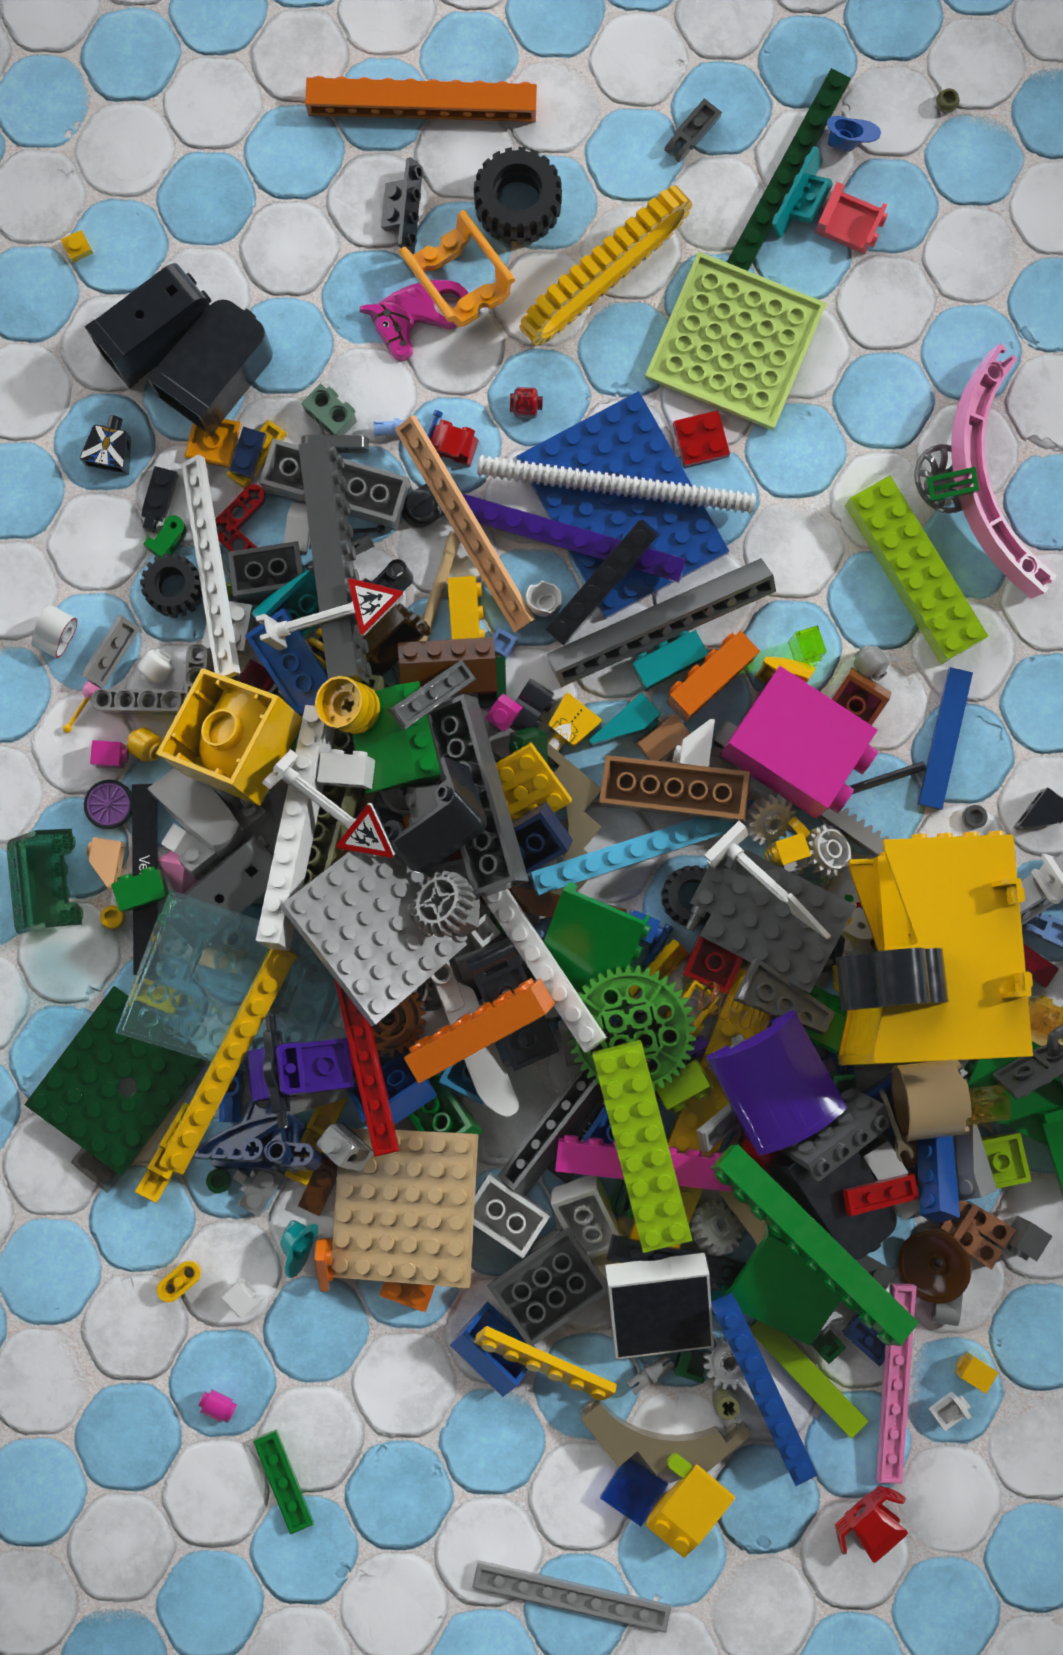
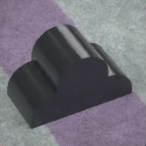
M943 948L894 949L836 958L841 1011L949 1002Z

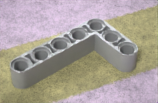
M199 643L189 646L186 653L184 690L98 689L91 696V704L97 710L107 714L177 715L200 670L203 668L213 672L212 652ZM204 651L203 659L196 661L197 654ZM108 696L109 701L107 705L102 706V700ZM128 697H132L131 704L125 707V700ZM155 697L154 705L148 708L149 699ZM178 697L177 706L171 708V701Z

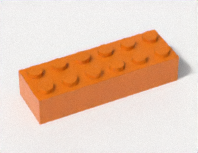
M530 978L514 989V993L510 989L499 995L492 1002L493 1004L488 1001L479 1006L471 1015L466 1013L450 1026L447 1024L436 1030V1033L430 1037L427 1035L416 1041V1044L408 1048L410 1053L404 1059L418 1084L546 1015L555 1005V1002L542 979L539 978L533 981Z

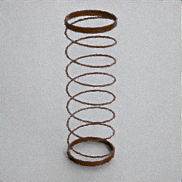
M711 981L705 986L699 999L700 1010H709V1007L719 993V984ZM714 983V989L711 992L709 1002L702 1009L704 995ZM727 989V990L725 991V993H726V992L729 990V996H728V998H727V1001H728V999H729V997H730V989ZM732 1002L731 1007H730V1012H729V1017H728L729 1019H730V1016L733 1015V1013L730 1015L733 1002ZM719 1005V1011H718L717 1013H715V1014H718V1013H719V1016H720V1011H721V1010H720V1005ZM740 1014V1020H739L738 1023H740V1026H741V1021H742V1020H741V1014ZM762 1019V1022H761L760 1032L765 1029V1027H764V1028L761 1030V1028H762V1023H763V1019Z

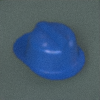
M831 116L827 120V126L830 130L828 145L841 151L850 152L859 147L861 143L876 141L881 135L880 128L870 121L843 116Z

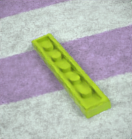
M755 1320L749 1326L752 1335L851 1439L869 1422L786 1334L758 1320Z

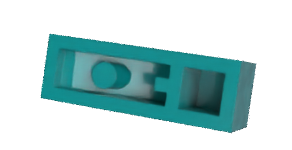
M640 693L589 739L588 744L592 747L639 734L646 729L651 731L660 722L658 718L661 713L643 693Z

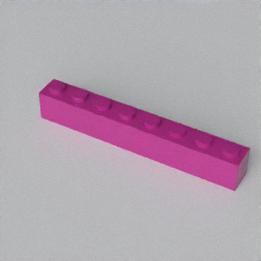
M564 1135V1138H559L556 1172L624 1179L615 1141H613V1144L603 1143V1139L589 1138L588 1141H581L578 1136ZM668 1146L678 1186L733 1192L728 1185H723L715 1178V1172L711 1169V1166L723 1154L722 1152H712L711 1156L702 1155V1151L696 1149H687V1153L677 1152L676 1147Z

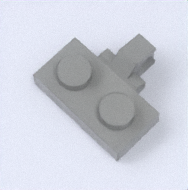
M278 1169L275 1171L261 1170L258 1173L252 1170L250 1174L244 1170H237L233 1179L243 1185L240 1190L245 1192L238 1205L259 1217L285 1177V1173Z

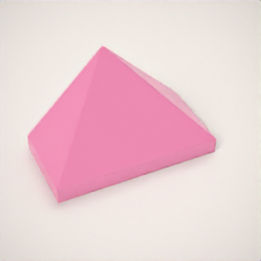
M170 851L158 858L157 861L177 895L181 896L198 880L180 864L177 859L180 856Z

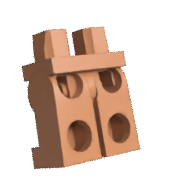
M959 1201L960 1218H957L955 1223L951 1220L940 1222L938 1228L954 1236L964 1246L969 1255L992 1270L1003 1251L981 1237V1235L983 1234L999 1246L1005 1248L1016 1229L970 1201Z

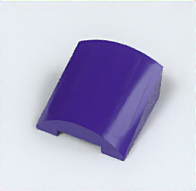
M794 1010L771 1021L773 1026L732 1048L726 1045L706 1056L746 1139L759 1156L784 1149L812 1136L829 1125L847 1109L843 1098Z

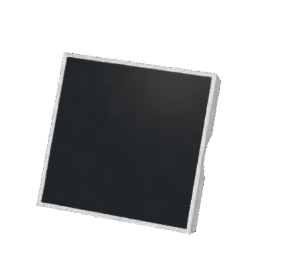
M705 1253L674 1256L656 1261H633L605 1265L616 1360L714 1348L710 1277Z

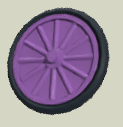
M108 779L95 783L87 791L83 805L86 817L93 825L101 829H115L122 826L132 814L131 791L117 780Z

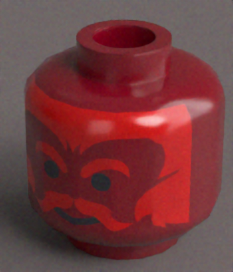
M517 387L514 393H510V412H513L516 418L534 419L537 417L538 410H542L543 396H538L536 388Z

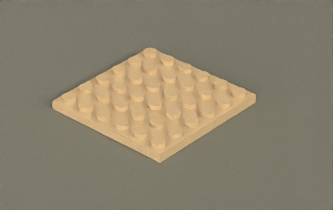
M350 1128L372 1148L368 1129ZM395 1130L400 1151L374 1157L373 1154L361 1171L338 1166L331 1268L333 1269V1277L470 1288L478 1134Z

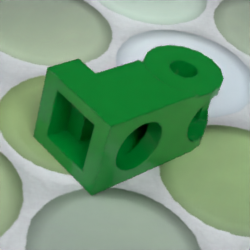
M171 515L164 520L163 529H161L153 540L148 536L143 545L152 554L159 556L160 559L164 558L163 554L166 553L171 556L187 534L186 525L180 517Z

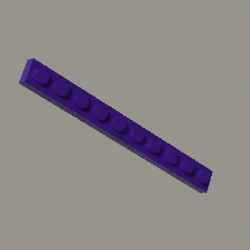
M462 493L479 524L602 561H605L622 541ZM649 549L632 569L680 583L687 560Z

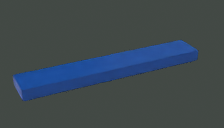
M952 667L948 668L917 805L938 810L943 809L973 672Z

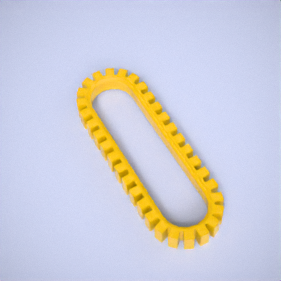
M677 185L670 186L667 190L661 191L657 199L653 197L647 202L646 208H640L634 218L631 216L625 221L624 227L619 226L614 231L612 237L609 235L605 238L601 246L597 245L592 249L590 256L588 254L580 260L579 265L575 264L571 267L569 274L566 275L564 273L558 279L556 285L554 283L547 288V292L544 295L541 294L535 300L537 303L528 308L527 314L520 321L519 329L534 346H538V344L543 345L547 340L553 339L557 332L561 333L566 328L567 323L571 324L575 321L579 313L582 315L588 309V305L596 303L600 295L604 296L611 286L614 287L620 282L622 276L625 278L631 273V268L638 267L643 258L646 260L652 255L654 249H659L663 245V241L665 239L668 240L674 234L673 231L675 229H679L683 224L682 220L687 218L690 213L689 210L693 205L692 201Z

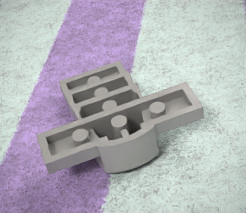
M176 768L170 770L147 788L150 794L164 806L166 811L183 826L184 830L199 841L177 858L180 864L193 877L217 858L224 857L236 850L242 844L246 835L269 818L267 812L261 806L254 803L251 808L243 806L236 813L232 814L211 786L185 776Z

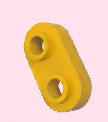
M194 1260L182 1262L159 1282L157 1286L158 1297L167 1303L177 1300L201 1278L202 1269L199 1263ZM187 1268H191L193 1270V1276H188L186 1274ZM168 1284H172L175 1287L174 1292L168 1291Z

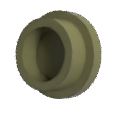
M951 88L942 90L936 98V105L942 112H953L959 105V95Z

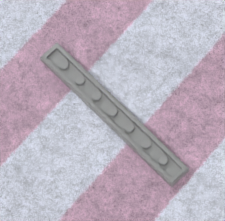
M480 1560L477 1562L472 1588L665 1633L671 1612V1604Z

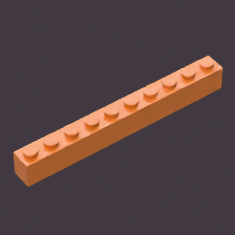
M323 76L306 77L305 105L308 116L536 122L537 84L529 82L518 84L505 81L486 83L481 80L474 82L452 80L449 82L436 79L417 81L412 78L406 80L383 78L380 80L368 77H361L359 79H348L343 76L337 78H325Z

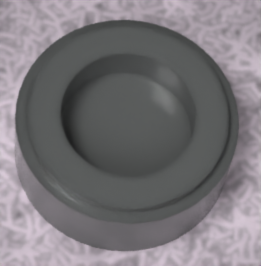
M971 805L962 813V821L970 829L981 828L988 819L986 810L980 805Z

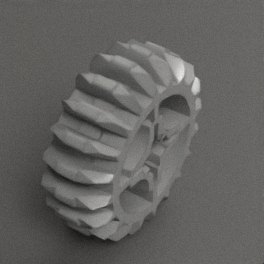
M443 871L442 874L436 872L434 878H427L426 884L421 883L422 889L420 892H416L418 897L412 901L415 907L411 911L415 915L413 919L418 923L421 930L431 936L443 938L445 935L452 936L453 931L460 932V925H467L465 920L467 917H472L470 910L475 908L472 901L476 897L472 893L474 889L468 880L454 872L450 873L449 871Z

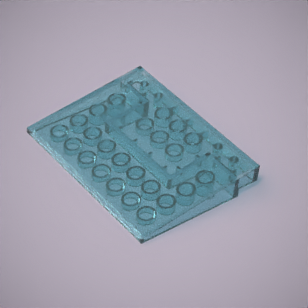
M170 890L162 913H159L116 1033L212 1062L270 951L269 948L256 942L260 920ZM294 932L290 951L294 952L297 957L266 1016L276 1015L277 1030L282 1032L283 1044L322 1041L339 1000L334 977L301 934ZM264 1018L248 1051L264 1048L263 1032L267 1031L266 1018ZM245 1055L238 1070L248 1073L247 1055Z

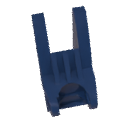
M251 1100L241 1123L225 1129L208 1139L196 1149L194 1155L199 1160H212L211 1166L214 1168L275 1171L282 1167L292 1173L315 1171L321 1166L323 1161L320 1151L309 1144L299 1143L298 1134L307 1129L306 1124L287 1113L288 1128L278 1129L277 1115L271 1111L270 1100H268V1104L264 1108H259L258 1102H252ZM266 1158L270 1160V1165L266 1162Z

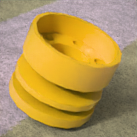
M337 676L330 678L322 684L316 695L315 708L320 720L326 725L346 733L360 734L373 727L377 721L380 712V702L375 691L369 686L349 677Z

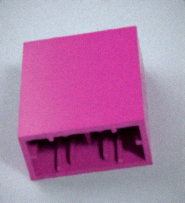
M779 666L725 745L720 756L742 771H750L753 778L816 819L828 808L838 814L845 806L854 789L845 784V781L853 769L861 775L864 774L875 759L878 750L869 745L878 729L782 666Z

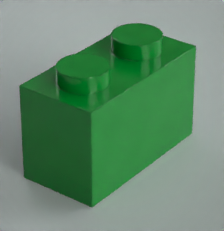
M153 866L140 870V875L132 877L131 874H126L118 877V882L112 883L111 886L119 911L128 912L171 898L163 870L155 869Z

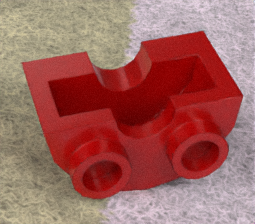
M440 420L439 424L435 426L430 440L440 458L446 457L456 463L469 467L479 442L477 437L474 436L475 430L469 427H462V429L455 427L447 420Z

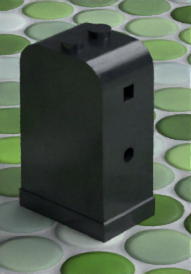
M176 263L169 264L97 319L84 326L102 357L129 389L137 384L153 368L158 366L210 306L209 303L212 302L204 290L200 291L196 286L197 282L189 272L185 273Z
M217 300L206 309L146 378L160 400L212 436L219 428L220 423L271 362L273 351L263 325L249 309L245 308L243 310L229 300Z
M859 1152L821 1181L813 1179L807 1168L783 1153L778 1154L765 1165L779 1185L855 1260L862 1259L867 1254L878 1250L881 1247V1242L895 1230L897 1217L892 1206L854 1216L847 1215L843 1189L876 1181Z

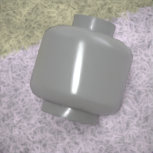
M867 645L857 651L854 660V667L864 677L871 680L874 679L875 681L886 676L889 660L879 647Z

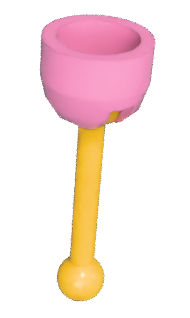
M89 680L86 681L82 689L85 698L68 724L63 726L65 733L72 731V725L87 702L91 700L92 694L96 690L102 689L101 687Z

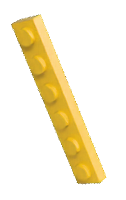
M488 1326L476 1334L474 1343L480 1345L483 1350L498 1353L507 1361L525 1365L530 1371L543 1373L550 1380L568 1384L573 1390L586 1392L593 1399L606 1400L616 1392V1383Z

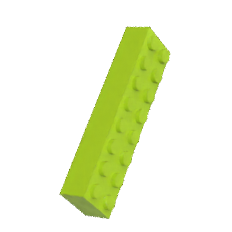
M891 475L849 498L845 505L847 511L940 664L946 663L986 639L988 634Z
M641 1040L592 1052L643 1253L693 1241Z

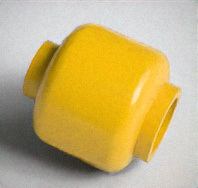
M145 727L134 730L129 734L127 750L130 754L146 763L159 758L156 754L162 743L159 735Z

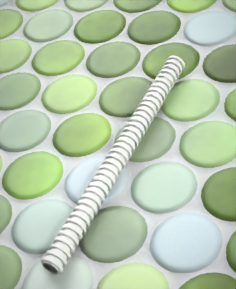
M481 455L478 460L477 474L480 477L483 474L487 478H489V475L493 476L494 479L500 477L502 480L507 478L510 481L512 478L516 482L522 480L523 483L529 481L530 484L536 482L537 485L544 483V486L551 484V487L558 485L559 488L566 486V489L573 487V490L580 488L581 491L588 489V492L595 490V493L602 491V494L610 492V495L617 493V496L624 494V497L631 495V498L639 496V499L646 497V500L653 498V501L661 499V502L668 500V503L675 501V504L682 502V505L690 503V506L697 504V507L704 505V508H708V506H711L712 509L719 507V510L726 508V511L733 509L734 512L740 510L741 513L747 511L748 514H752L756 501L755 493L748 495L747 492L740 494V491L733 493V490L726 492L725 489L718 491V488L711 490V487L704 489L703 486L697 488L696 485L690 487L689 484L683 486L681 483H678V485H675L674 482L670 484L667 481L661 483L660 480L654 482L650 478L648 481L643 477L640 480L636 476L633 479L628 475L625 478L621 474L618 477L614 473L611 476L607 472L604 475L600 471L598 473H594L593 470L586 472V469L579 471L578 468L572 470L571 467L564 469V466L557 468V465L550 467V464L543 466L542 463L535 465V462L528 464V461L521 463V460L513 462V459L506 461V458L499 460V457H495V459H492L491 456L484 458V455Z

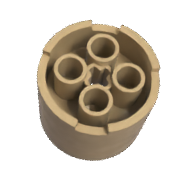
M941 1060L893 1067L891 1076L893 1107L900 1134L905 1141L966 1135L969 1133L970 1130L969 1126H966V1120L971 1118L970 1094L967 1080L963 1079L962 1075L959 1074L958 1069H961V1064L958 1060Z

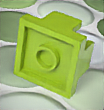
M997 1133L981 1137L997 1189L1032 1182L1021 1133Z

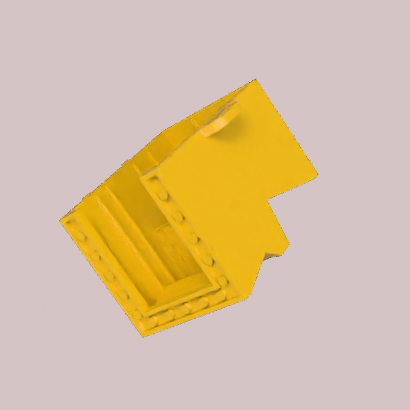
M990 831L988 835L979 836V832L962 833L963 836L953 837V833L948 832L939 833L937 837L927 838V834L924 833L913 834L908 839L882 840L884 852H880L879 856L874 859L848 860L849 872L877 951L905 948H943L949 1002L847 1011L838 1054L839 1066L1033 1056L1028 997L1032 996L1031 987L1033 986L1032 974L1025 970L1020 903L1025 901V890L1022 888L1021 878H1017L1013 834L1004 835V831ZM833 966V988L839 993L837 967Z

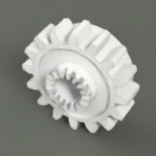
M773 794L765 797L762 796L754 801L747 810L745 821L749 836L760 845L765 842L768 846L772 840L775 842L779 841L780 836L786 838V830L793 829L788 823L796 812L791 807L792 804L779 794L776 797Z
M822 825L810 830V835L805 838L811 853L806 865H812L814 867L812 872H820L821 878L826 876L832 878L844 873V869L849 867L848 860L852 858L851 847L847 838L840 830H835L833 826L826 827V825Z
M713 1200L700 1205L698 1209L694 1210L695 1217L690 1220L692 1222L691 1231L694 1241L700 1246L701 1250L707 1251L709 1255L715 1253L716 1257L732 1252L733 1248L739 1245L736 1240L741 1238V1235L737 1233L741 1226L735 1224L737 1217L730 1215L731 1208L724 1209L723 1202L717 1204Z
M724 1333L721 1339L715 1336L714 1348H708L709 1352H703V1357L707 1359L706 1362L702 1363L703 1367L709 1369L706 1372L707 1377L712 1378L714 1376L713 1384L715 1386L722 1382L724 1390L727 1389L728 1384H731L733 1390H736L737 1383L739 1382L743 1387L746 1386L745 1378L736 1360L731 1366L724 1365L726 1357H734Z

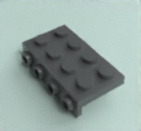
M851 1087L841 1094L847 1109L840 1116L817 1133L794 1145L781 1149L780 1152L807 1168L813 1179L821 1181L891 1126L888 1111L884 1104Z

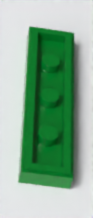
M277 1429L255 1438L253 1443L290 1535L312 1526L314 1520Z

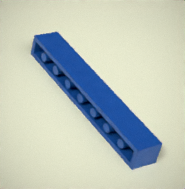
M731 1292L712 1301L711 1308L795 1486L818 1476L734 1295Z

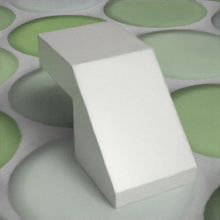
M292 502L287 515L284 543L298 541L301 555L306 556L311 543L306 504Z
M173 823L161 844L181 856L199 841Z

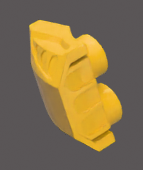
M766 656L755 677L767 683L777 668L782 666L807 683L816 668L793 659Z

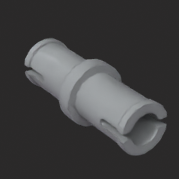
M667 1353L650 1366L645 1365L643 1371L629 1381H626L629 1387L639 1382L637 1386L631 1389L635 1395L652 1382L654 1384L657 1383L659 1377L675 1367L672 1361L662 1366V1364L670 1359Z

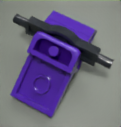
M276 1015L265 1016L267 1031L263 1032L264 1048L247 1051L246 1053L252 1102L270 1100L271 1111L277 1115L278 1129L288 1128L286 1112L290 1111L289 1098L299 1097L308 1093L353 1088L354 1080L347 1038L283 1044L282 1032L277 1030Z

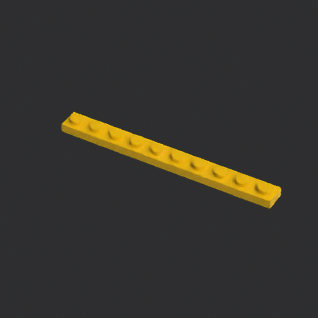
M270 949L159 1162L161 1167L184 1174L297 957L294 952Z

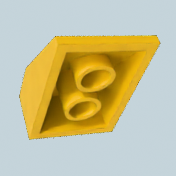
M696 1464L684 1479L681 1478L652 1506L645 1526L680 1556L685 1558L702 1542L735 1500V1496Z

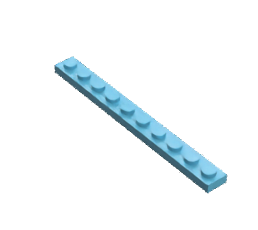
M754 799L748 801L747 810L753 804ZM694 818L530 872V876L537 896L563 888L568 882L575 884L726 834L736 822Z

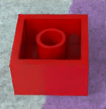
M701 930L681 975L696 980L705 986L713 981L720 985L719 992L724 994L727 989L731 988L743 958L701 937L700 935L703 931ZM714 983L709 988L714 989Z

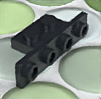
M410 157L406 158L404 180L385 183L381 228L385 231L399 229L398 247H407L412 254H415L423 167Z

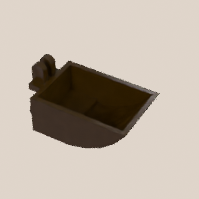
M401 603L395 604L363 636L368 643L369 652L366 654V661L370 664L372 675L382 677L399 660L398 643L417 642L423 636H429L432 633V629L426 620L413 611H408Z

